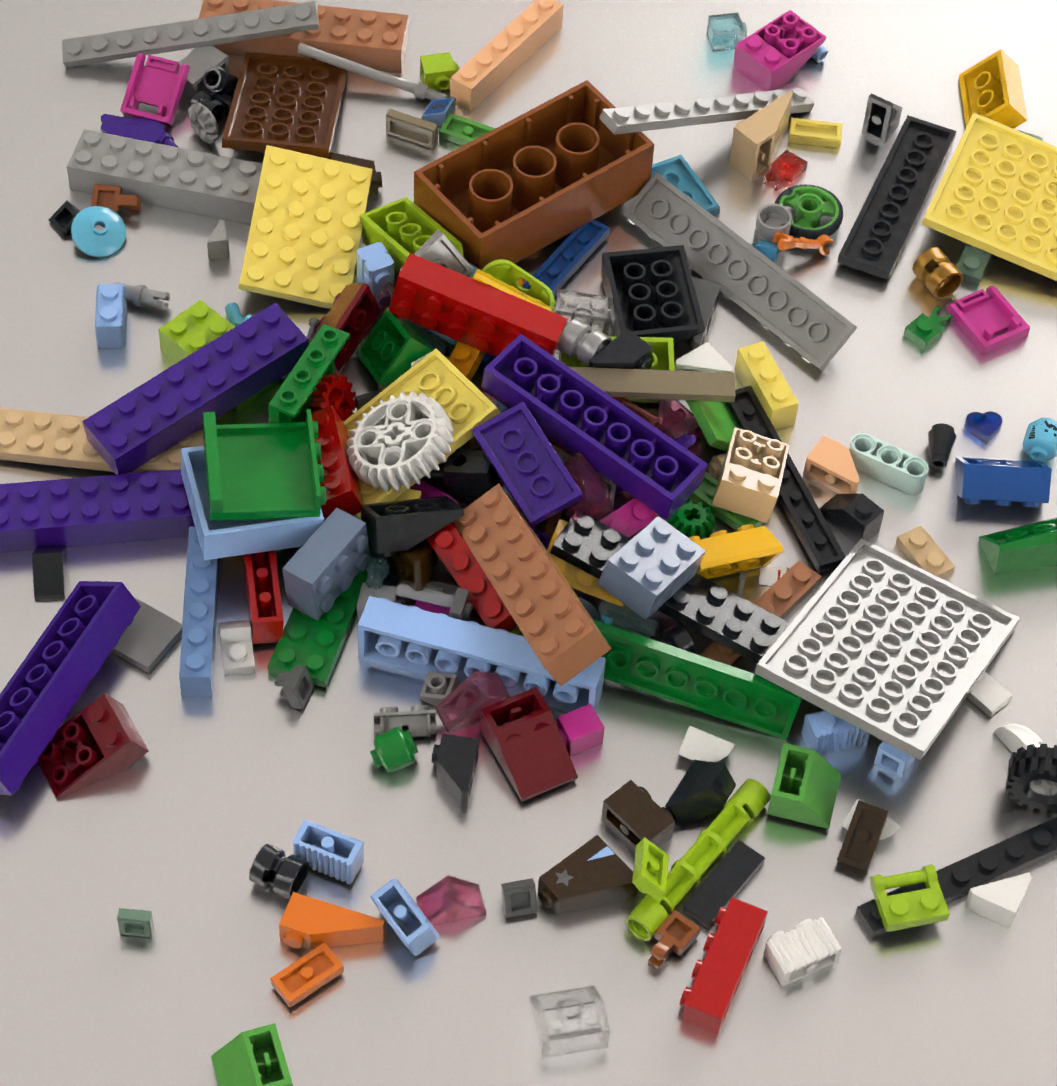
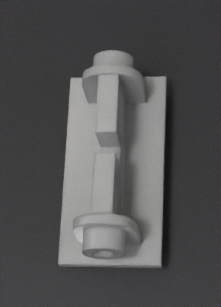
M428 705L412 706L411 711L398 712V707H382L379 713H374V720H380V724H374L375 737L395 727L402 728V726H408L412 737H431V734H437L436 721H430L431 717H436V710H429Z

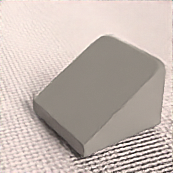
M219 220L208 239L209 260L227 259L230 256L224 220Z

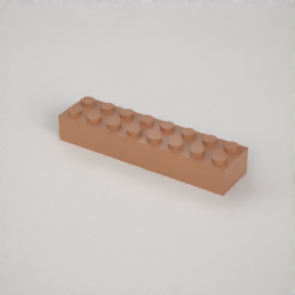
M203 0L198 19L298 3L276 0ZM317 5L319 29L212 46L230 55L245 56L246 52L311 58L297 53L298 46L302 43L379 71L401 73L408 41V15Z
M499 483L466 507L464 515L453 521L539 661L560 686H563L612 649L517 504Z

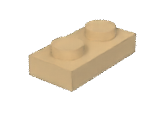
M922 525L897 536V546L913 565L941 579L954 573V564Z

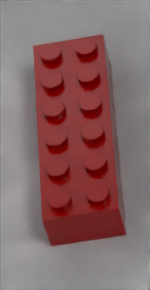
M412 253L409 254L398 275L388 311L400 318L412 321L496 357L520 334L552 356H555L559 339L568 320L564 316Z

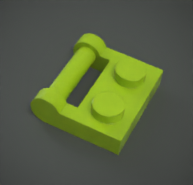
M933 864L922 866L921 870L885 877L881 874L870 876L871 890L886 932L948 920L950 913L938 882L936 868ZM923 882L927 888L887 896L886 889Z

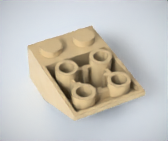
M791 90L783 96L775 98L766 107L758 109L746 120L739 121L733 129L729 165L751 182L770 170L787 132L793 97Z
M734 427L712 505L768 523L778 499L789 445L776 439L755 434L749 430Z

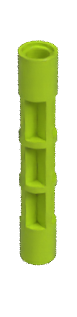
M754 779L745 780L725 803L723 811L710 826L699 833L697 841L684 856L673 863L671 871L667 874L666 893L657 901L647 894L628 915L625 922L635 936L644 941L651 940L656 930L670 916L674 908L690 889L700 883L702 875L714 861L725 854L727 846L744 827L749 826L766 806L771 796L763 784Z

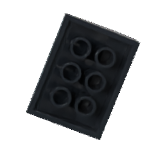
M684 245L602 254L601 278L615 337H618L628 329L638 337L673 338V343L676 344L705 332Z

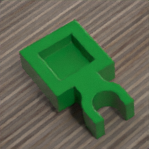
M937 306L933 309L930 317L922 313L907 325L903 335L925 350L942 336L943 327L951 322L952 315L949 313L945 317H939L941 307Z

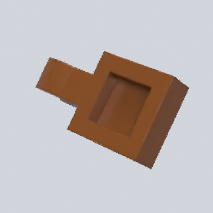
M94 184L91 207H106L119 215L120 208L139 212L141 200L136 195H122L123 189L120 186Z
M674 910L655 932L654 938L659 942L651 949L650 954L652 956L648 959V963L659 969L672 951L681 956L699 936L701 928Z

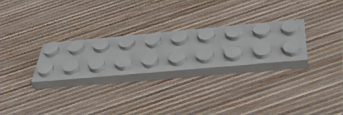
M655 172L623 213L625 217L663 247L684 245L691 269L705 280L721 284L720 291L821 371L826 368L858 328L657 172Z

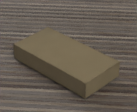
M389 109L386 114V134L435 149L438 144V124Z

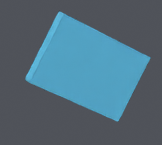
M682 155L652 165L651 177L657 172L713 216L720 213L719 204Z

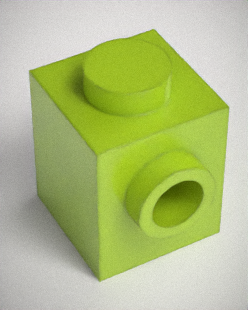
M451 52L420 56V77L422 83L429 85L430 89L436 91L449 90L450 78L459 70L458 62H453Z

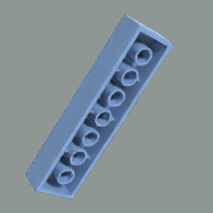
M369 596L358 623V659L424 677L427 676L428 671L455 674L459 682L488 685L491 695L506 699L537 687L550 710L563 714L591 704L596 712L602 694L606 658L600 657L563 686H560L543 667L526 638L504 629H494L482 626L474 621H463L452 618L447 614H436L416 606H406L386 598Z

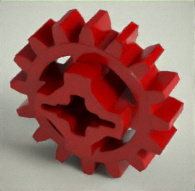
M341 374L323 375L321 382L316 386V392L311 393L314 400L310 403V407L316 412L332 405L344 422L354 414L353 411L356 408L355 400H353L356 392H351L352 382H347V377L341 376Z

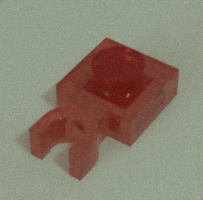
M786 149L771 163L770 171L764 176L763 184L767 185L768 182L775 181L774 190L777 192L782 187L784 180L792 184L807 169L808 162Z

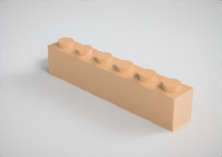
M535 0L450 78V97L456 98V104L471 112L562 28L563 4L556 0Z

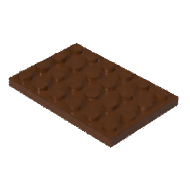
M246 52L223 132L222 148L265 153L266 145L317 157L329 158L348 70L313 58Z

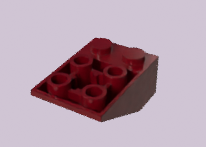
M537 687L481 709L480 731L522 802L578 778L552 712Z
M104 693L56 731L53 740L48 743L39 756L38 763L56 797L62 798L127 769L149 752L124 705Z

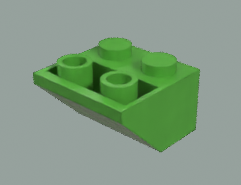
M784 743L767 814L829 829L841 773L815 750Z
M275 1023L241 1032L211 1055L218 1086H293Z

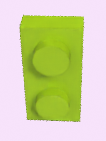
M645 837L636 845L632 883L635 884L640 892L650 895L657 901L666 893L669 855Z

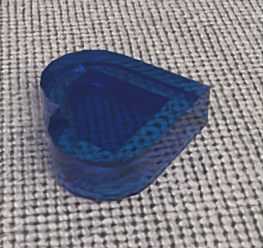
M992 411L985 412L984 414L971 412L965 419L964 427L968 433L987 444L1000 431L1002 417Z

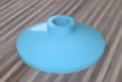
M92 206L85 208L76 215L71 226V236L74 244L80 251L92 257L103 258L111 256L121 249L126 238V227L122 218L113 210L102 206ZM101 225L104 227V230L98 231L95 226Z

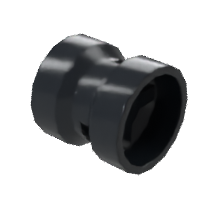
M205 90L199 91L192 98L189 108L192 104L199 102L211 111L217 124L223 120L227 110L226 105L220 100H214V97Z

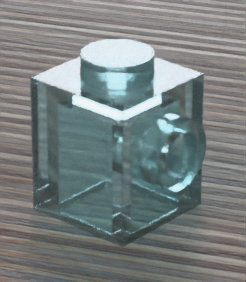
M738 12L709 15L706 35L712 52L733 50L737 43L747 37L746 23L741 21Z

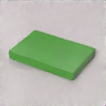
M686 400L708 444L727 451L734 427L740 428L727 403Z

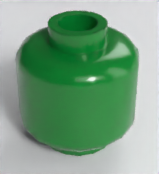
M395 727L376 736L373 742L375 749L370 751L377 768L384 766L389 773H394L415 762V754L419 752L410 731H403L400 727Z

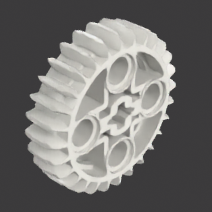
M403 392L400 393L399 398L390 395V400L386 402L380 399V405L374 408L370 405L371 411L368 414L361 413L362 421L354 422L357 429L349 431L351 438L346 441L349 447L346 452L354 472L367 486H373L376 490L382 488L386 492H389L391 487L398 492L403 485L410 489L411 483L416 482L420 485L421 478L424 476L430 478L429 472L433 469L439 471L437 464L439 462H446L444 454L451 452L449 445L454 442L452 423L443 407L432 397L427 398L423 393L417 396L414 392H411L408 397Z

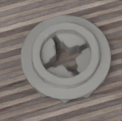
M199 102L192 104L188 109L192 128L195 129L196 135L200 136L202 141L211 144L218 139L217 122L206 106Z

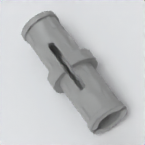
M123 284L125 286L126 301L133 302L135 306L143 307L147 305L162 310L168 308V303L159 300L170 301V294L168 292L150 290L145 285H138L136 287Z

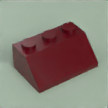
M366 283L346 285L343 291L335 297L329 313L320 320L318 330L314 336L309 339L310 344L323 324L350 334V337L334 359L335 374L342 372L380 312L369 285Z

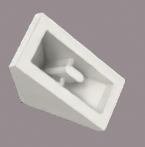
M707 342L676 359L675 371L732 373V366Z
M1030 872L970 888L965 902L967 909L1010 928L1031 882Z

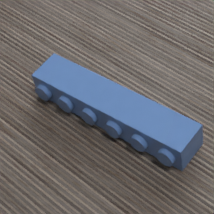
M189 527L179 681L181 697H212L220 558L203 559L195 527Z

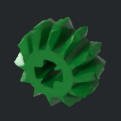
M689 499L666 522L688 538L699 536L700 539L710 538V534L714 532L716 520L715 516L712 515L710 507L703 508L702 501L694 504Z

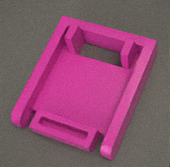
M138 53L120 112L123 115L135 118L156 120L163 125L172 127L189 74V65L182 64L180 67L177 61L148 55L147 66H145V54ZM140 103L158 107V115L138 110Z
M994 285L988 287L986 292L981 289L946 306L947 314L950 313L952 315L951 319L983 356L1027 337L1030 331V326ZM1008 330L1007 333L994 338L995 335Z

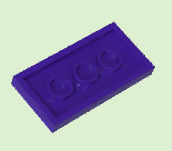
M524 402L472 429L474 438L531 527L583 499V493Z

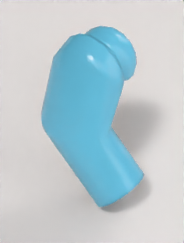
M232 302L225 306L228 320L235 327L252 317L251 314L243 317L237 303Z

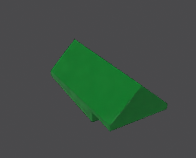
M1057 517L979 536L980 544L995 575L1057 566Z

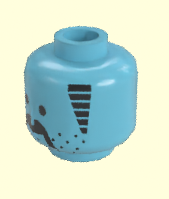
M1039 418L1031 422L1027 427L1023 440V449L1033 460L1042 462L1057 456V422L1053 419Z

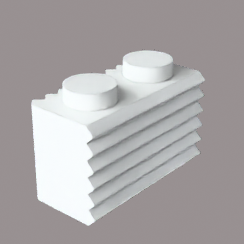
M820 917L814 921L806 919L799 923L795 930L784 933V931H779L771 935L765 944L763 956L767 960V964L770 965V969L773 970L780 985L784 986L839 962L842 948L825 920Z

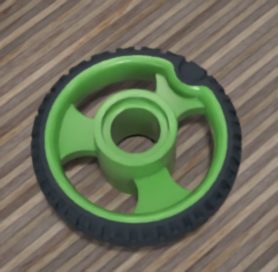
M811 184L792 186L781 192L775 201L776 204L791 207L795 210L794 223H791L789 231L790 236L794 238L805 237L816 240L821 235L831 236L839 229L842 223L843 208L841 202L831 191H827L823 187ZM821 216L833 218L828 224L819 227Z

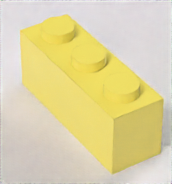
M764 341L738 348L735 372L744 387L751 385L775 430L795 425L799 402Z

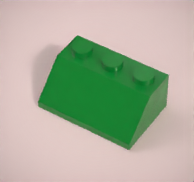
M389 308L384 311L355 352L377 383L383 387L392 384L412 368V362L434 350L412 322L388 312Z

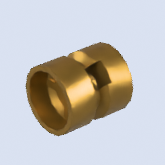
M937 247L923 252L916 259L912 267L913 273L937 299H944L950 296L963 282V274L950 262L943 251Z

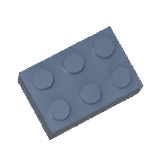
M336 508L288 561L282 570L289 606L318 620L324 612H328L333 607L335 599L340 593L349 589L355 576L367 568L371 559L367 526L364 521Z
M658 516L608 559L598 585L646 620L695 576L706 550Z

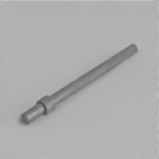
M302 43L299 44L297 49L299 54L413 93L414 97L422 100L425 98L430 100L441 99L448 96L447 94L430 89L427 84L421 82L416 84Z

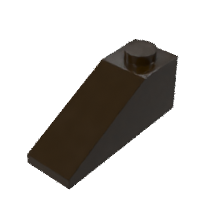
M421 541L406 551H398L396 556H391L392 574L401 581H405L413 590L422 591L435 575L434 566L438 564L437 553L426 541Z

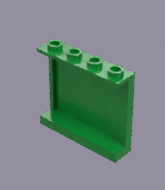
M326 324L322 325L268 404L269 423L303 422L306 416V409H311V414L314 412L310 407V403L314 400L311 393L316 392V386L321 382L323 375L335 374L334 359L350 337L349 333Z
M306 409V422L216 425L215 412H203V441L210 521L320 517L321 505L326 504V487L320 486V482L324 480L323 464H317V460H321L320 442L315 443V439H318V422L312 421L311 409Z

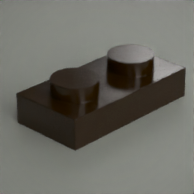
M858 800L837 861L867 872L890 811Z

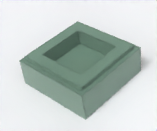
M119 908L117 921L121 935L152 937L154 930L152 911Z

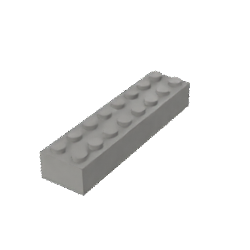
M86 129L83 130L67 165L69 187L71 190L93 194L94 184L120 186L123 189L122 195L139 196V200L143 204L250 225L262 169V163Z

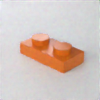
M324 942L270 978L271 985L291 1008L344 972V965Z

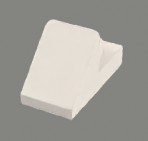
M249 619L220 622L219 631L225 676L255 673Z

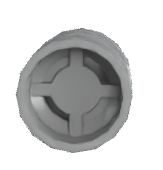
M776 203L762 206L757 213L753 242L757 244L759 239L772 242L776 232L790 235L792 213L789 209Z
M575 318L566 326L561 334L558 350L572 358L578 357L580 363L589 367V360L611 343L612 339L600 331H592L590 325Z

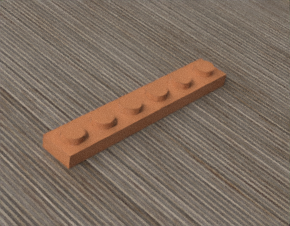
M798 560L753 604L784 619L821 583L822 576ZM716 641L700 654V656L733 667L744 658V656Z

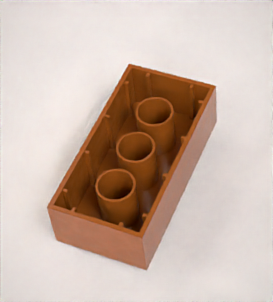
M586 80L414 171V203L462 243L463 257L469 264L483 270L487 264L494 260L504 259L516 263L637 196L651 179L654 143L642 132L614 135L599 117L603 109L616 107Z

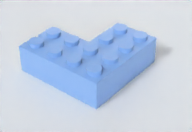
M204 446L181 448V475L204 560L301 547L324 522L321 509L320 517L210 521Z

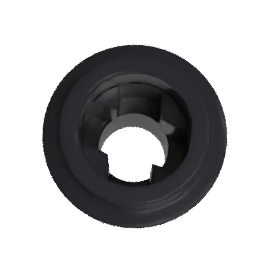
M220 66L209 68L203 78L205 86L211 92L235 91L238 82L236 76Z
M935 424L928 432L930 465L936 468L947 466V461L957 437L954 433V428L948 424Z

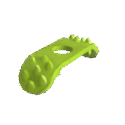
M499 259L490 262L483 268V272L489 273L498 280L540 300L542 303L552 307V312H554L556 301L551 289L515 263ZM518 278L526 279L530 283L531 288L525 289L520 286Z

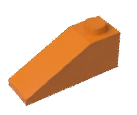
M293 892L279 923L280 941H283L292 948L303 947L309 950L317 948L324 942L329 948L383 942L385 939V920Z

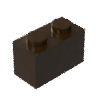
M629 780L603 801L601 817L634 849H636V845L644 837L657 847H660L673 836L675 820L672 814L665 807H660L654 802L649 792L644 787H638L632 780Z

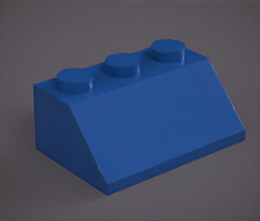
M969 457L955 458L957 495L965 499V503L982 504L983 500H994L995 505L1011 506V501L1023 502L1022 506L1040 507V503H1049L1052 468L1043 462Z

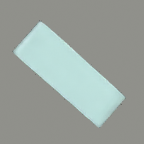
M859 433L852 437L849 451L856 471L910 495H916L924 489L929 470L925 460L869 434Z

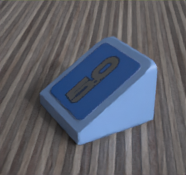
M448 97L431 100L421 119L442 126L449 113L454 114L456 111V98Z

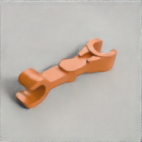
M776 232L772 239L773 243H778L777 248L779 250L786 251L795 247L801 249L813 248L817 249L822 255L830 253L824 245L834 243L828 235H821L816 240L805 237L794 238L782 232Z

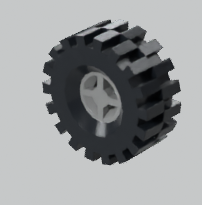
M1040 743V747L1030 744L1027 745V750L1020 747L1017 749V753L1013 752L1011 754L1005 789L1006 792H1009L1008 796L1011 800L1016 799V804L1020 806L1026 804L1027 809L1032 811L1034 808L1040 809V813H1047V810H1052L1053 814H1057V745H1054V748H1049L1047 744Z

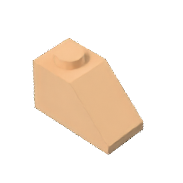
M823 435L806 458L803 476L838 494H857L860 479L849 448Z

